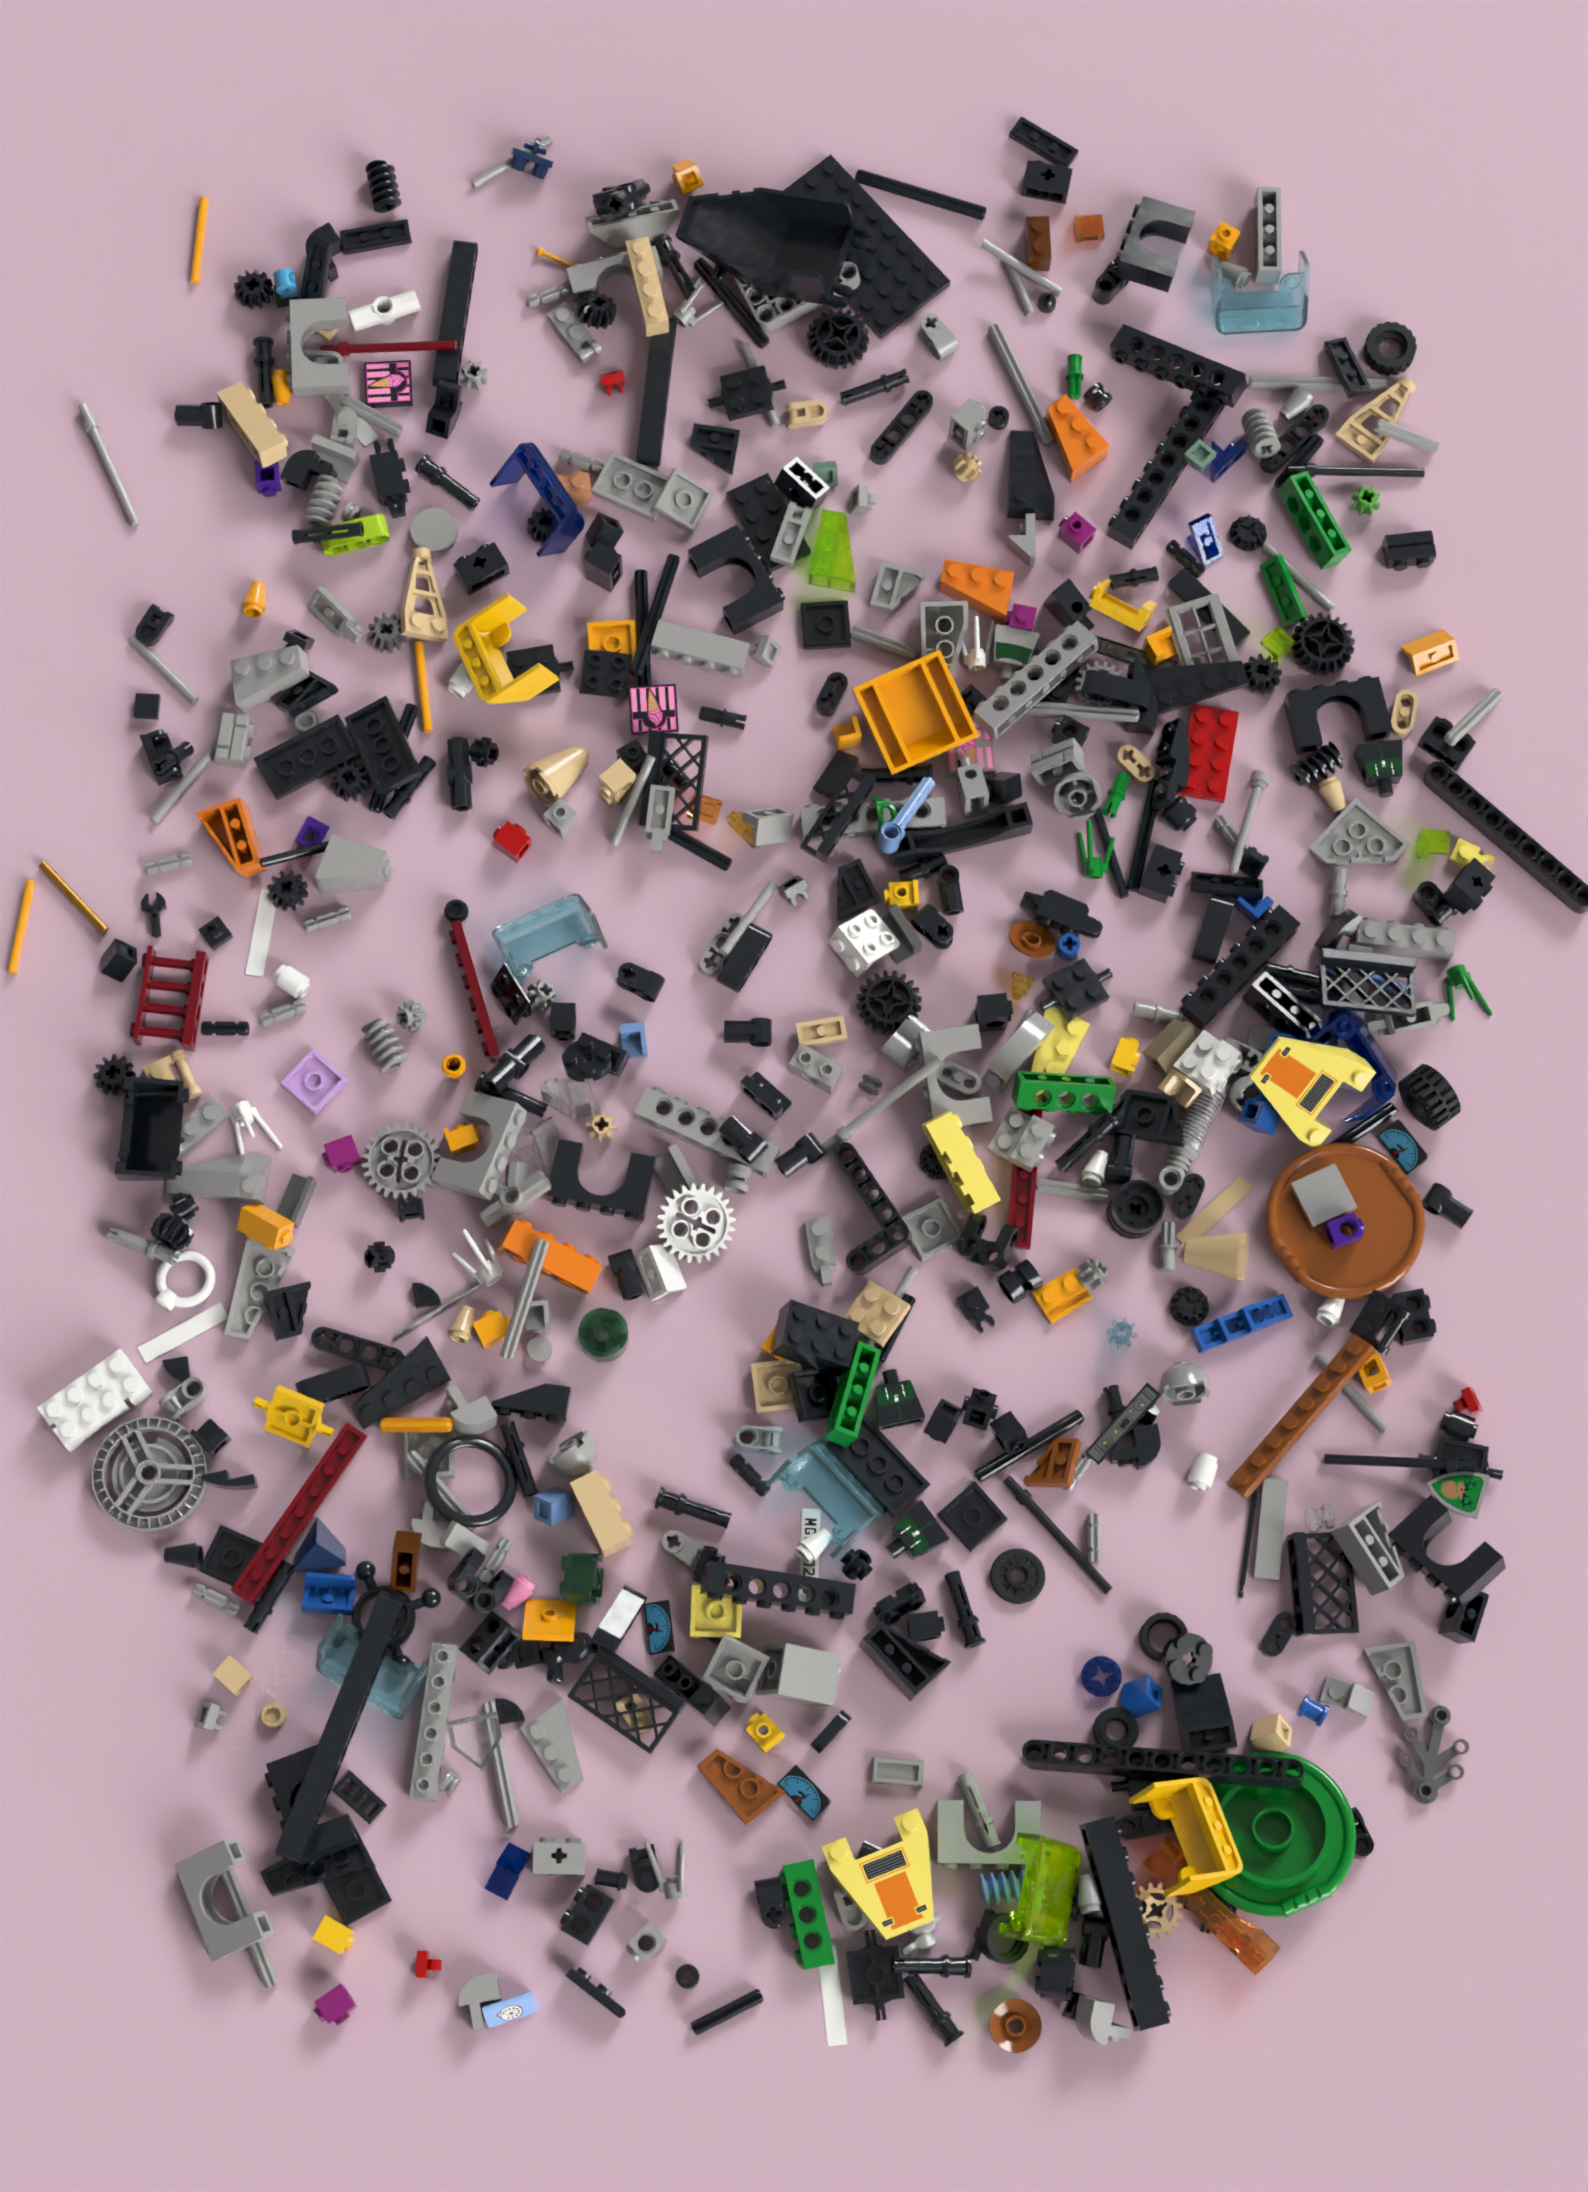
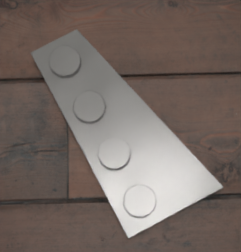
M246 1239L224 1336L249 1341L266 1308L263 1293L276 1289L295 1249L281 1247L277 1250H270L258 1241Z

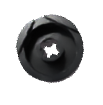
M1044 1945V1949H1038L1037 1965L1041 1967V1976H1036L1035 1992L1040 1994V1999L1072 2002V1996L1067 1994L1068 1991L1073 1992L1075 1962L1074 1958L1070 1957L1071 1955H1076V1948Z

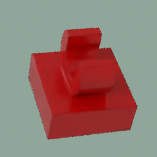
M622 370L599 375L600 384L602 386L606 385L605 391L608 396H611L610 388L613 385H617L619 392L623 393L624 387L620 382L625 381Z
M1470 1386L1460 1390L1464 1398L1453 1402L1458 1412L1469 1409L1471 1414H1476L1483 1411L1473 1387Z
M417 1951L416 1978H428L429 1970L441 1971L442 1960L429 1959V1951Z

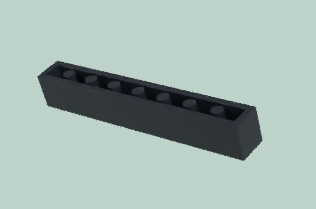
M1114 1816L1081 1824L1079 1828L1092 1874H1094L1103 1902L1101 1910L1134 2031H1142L1170 2023L1171 2010L1168 2002L1164 2001L1163 1980L1160 1975H1157L1155 1969L1157 1958L1154 1950L1150 1949L1148 1943L1150 1932L1147 1924H1143L1141 1913H1143L1141 1900L1139 1897L1136 1898L1134 1887H1136L1134 1874L1129 1872L1128 1851L1121 1843V1825L1118 1820L1115 1821Z

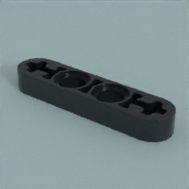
M917 391L872 444L870 458L875 464H886L931 411L933 397L928 391ZM926 399V404L923 403L917 411L916 408L918 407L919 400ZM910 414L914 416L915 421L907 424L904 423L902 417ZM892 431H897L901 434V438L893 441L888 437V434ZM886 443L888 446L885 448V456L883 454L877 456V451H881Z
M1316 404L1307 410L1278 438L1280 444L1285 441L1290 442L1293 445V449L1284 451L1280 447V450L1277 452L1279 456L1276 458L1275 463H1266L1267 459L1271 460L1275 455L1261 458V469L1266 473H1275L1292 458L1314 434H1317L1326 425L1329 418L1327 407ZM1321 413L1322 418H1317L1312 425L1311 421L1314 415ZM1303 426L1308 429L1309 434L1300 436L1296 429Z
M318 1327L311 1335L313 1345L320 1351L356 1362H365L366 1365L389 1371L394 1366H390V1361L383 1358L382 1364L378 1363L382 1357V1350H385L384 1355L390 1358L397 1354L398 1359L401 1361L404 1357L402 1351L397 1348L327 1327ZM323 1333H326L328 1339L335 1341V1349H331L333 1345L327 1341L320 1345L317 1336H322ZM346 1339L351 1340L354 1344L353 1349L347 1353L340 1350V1343ZM367 1347L377 1349V1355L374 1359L368 1360L363 1356V1352Z

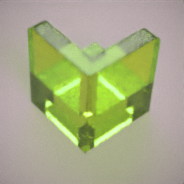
M1277 625L1261 640L1260 644L1273 656L1271 663L1276 661L1279 663L1291 652L1294 640Z
M1421 828L1417 836L1416 859L1426 860L1429 854L1448 855L1450 831Z

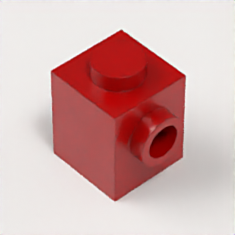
M507 821L504 826L500 825L493 834L494 847L516 863L519 862L532 845L531 837L517 823L513 825Z

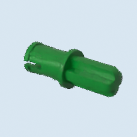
M1070 354L1067 357L1068 373L1065 376L1068 381L1069 399L1078 400L1081 396V381L1084 379L1082 356L1080 354Z
M1119 772L1112 788L1107 792L1108 798L1101 811L1107 817L1111 812L1110 818H1115L1121 801H1124L1126 798L1125 792L1131 780V776L1126 772Z

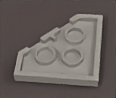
M1354 798L1309 847L1308 852L1325 866L1393 864L1409 847L1410 843Z

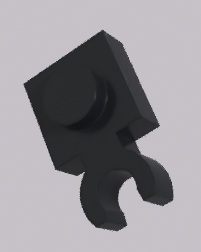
M978 1286L956 1298V1302L966 1319L969 1321L975 1318L976 1330L980 1334L984 1332L981 1322L987 1321L991 1327L995 1326L993 1317L985 1314V1311L989 1310L990 1306Z
M538 1640L517 1642L513 1646L512 1651H509L506 1655V1662L498 1665V1668L503 1670L509 1669L513 1663H515L516 1669L543 1664Z

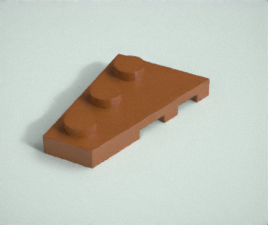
M718 1749L697 1765L701 1773L746 1826L786 1792Z

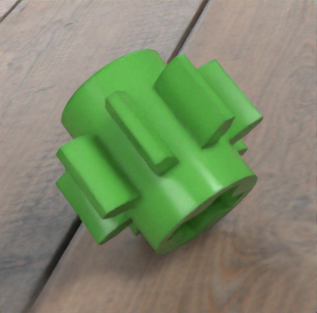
M1360 486L1358 493H1353L1351 497L1354 500L1351 508H1356L1359 516L1362 514L1371 516L1373 509L1378 510L1380 503L1377 502L1380 493L1376 494L1372 486L1365 489Z

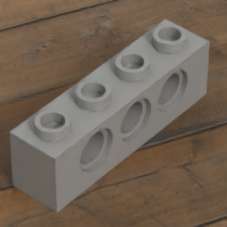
M1258 187L1254 199L1255 283L1278 284L1281 275V187Z

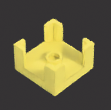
M692 1585L690 1639L703 1640V1637L722 1638L724 1634H727L741 1641L742 1605L731 1603L732 1599L723 1598L722 1601L708 1600L707 1595L700 1594L701 1585ZM726 1586V1588L732 1590L733 1586Z

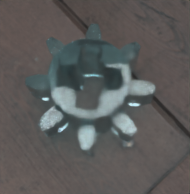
M1126 1317L1119 1323L1113 1319L1112 1325L1114 1329L1107 1328L1106 1333L1111 1334L1108 1343L1115 1342L1118 1344V1349L1125 1343L1128 1347H1131L1132 1342L1130 1338L1135 1339L1138 1336L1137 1333L1132 1332L1135 1323H1127ZM1118 1330H1125L1127 1332L1125 1337L1123 1335L1118 1336Z

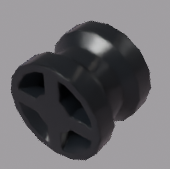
M1099 382L1085 392L1083 399L1092 404L1094 412H1098L1110 403L1112 395L1109 392H1105L1104 386Z

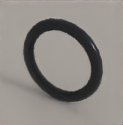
M465 1435L449 1439L433 1451L424 1470V1486L431 1505L442 1517L450 1522L455 1521L464 1527L476 1528L492 1524L508 1512L516 1496L517 1477L510 1458L499 1446L490 1440L478 1436ZM469 1447L483 1450L493 1456L503 1470L505 1478L503 1496L492 1510L484 1514L465 1515L456 1512L442 1500L438 1492L436 1474L439 1465L449 1453L457 1449Z

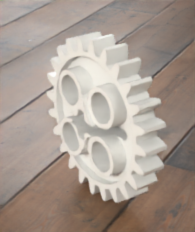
M691 1182L689 1190H687L682 1184L680 1185V1193L674 1189L671 1190L674 1196L672 1199L667 1196L664 1197L668 1203L666 1206L659 1205V1208L663 1210V1214H656V1217L661 1219L662 1222L656 1224L655 1227L663 1231L657 1237L666 1238L661 1245L663 1247L671 1245L668 1253L672 1255L678 1251L677 1259L679 1260L686 1255V1261L689 1263L693 1256L698 1263H701L702 1256L710 1261V1253L713 1252L719 1256L717 1248L727 1249L723 1243L724 1240L732 1241V1238L727 1234L728 1231H735V1228L729 1226V1223L736 1221V1218L729 1217L728 1214L733 1212L734 1209L732 1207H725L729 1203V1199L720 1200L723 1194L721 1191L713 1194V1186H710L705 1191L704 1183H700L698 1189H696L695 1184ZM688 1200H694L695 1209L690 1213H686L684 1204ZM715 1210L717 1212L716 1221L708 1223L706 1220L707 1213ZM680 1212L695 1220L698 1218L699 1222L714 1228L715 1232L711 1233L698 1226L693 1228V1224L677 1217L676 1213ZM679 1222L684 1223V1232L681 1235H675L673 1231L675 1224ZM699 1233L707 1235V1241L703 1245L696 1244L695 1239Z

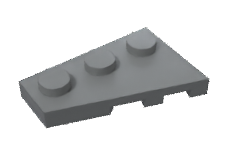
M1414 1641L1363 1648L1402 1721L1427 1718L1428 1713Z
M561 1700L520 1729L563 1794L584 1778L564 1701Z

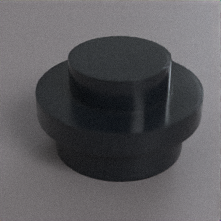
M456 899L446 904L444 913L446 919L450 922L458 920L463 922L468 917L469 910L465 902Z

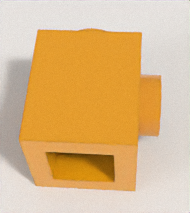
M490 1310L480 1316L481 1319L473 1322L474 1329L485 1350L504 1341L510 1320L507 1315L502 1316L500 1310L496 1312Z

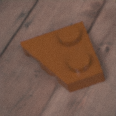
M1054 1438L1048 1446L1047 1452L1041 1455L1036 1462L1038 1467L1032 1475L1025 1476L1024 1484L1027 1487L1071 1488L1081 1447V1442L1078 1438Z

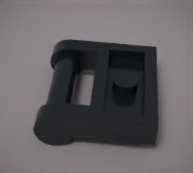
M1374 1289L1349 1331L1371 1344L1381 1354L1387 1355L1390 1351L1389 1346L1404 1321L1406 1319L1409 1320L1412 1312L1384 1293ZM1392 1311H1395L1397 1313L1396 1317L1382 1340L1379 1341L1376 1339Z

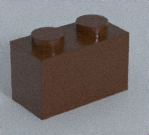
M1049 216L1026 217L1024 227L1026 265L1035 271H1049L1052 258Z
M396 1531L392 1553L390 1590L415 1592L419 1576L422 1533Z

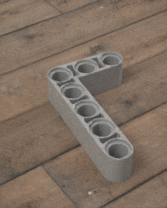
M844 262L837 283L848 285L853 290L856 289L860 284L857 266L852 262ZM846 274H854L852 278H844ZM735 276L738 289L754 320L766 333L773 332L823 306V304L780 297L769 300L767 295H763L750 285L742 283V280ZM761 297L760 301L752 302L753 298ZM786 305L792 306V308L787 311L782 310L783 307ZM771 316L770 320L762 321L763 317Z

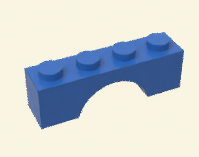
M1273 1031L1264 1054L1268 1051V1049L1271 1047V1045L1274 1043L1278 1036L1296 1040L1298 1039L1292 1036L1291 1034ZM1261 1092L1254 1098L1246 1099L1238 1121L1255 1132L1274 1135L1280 1115Z

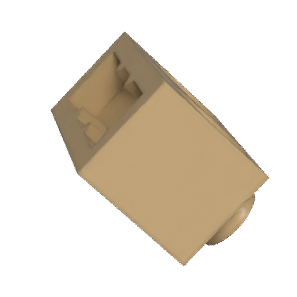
M620 758L599 776L601 799L608 806L612 804L616 809L628 800L637 779L636 774Z

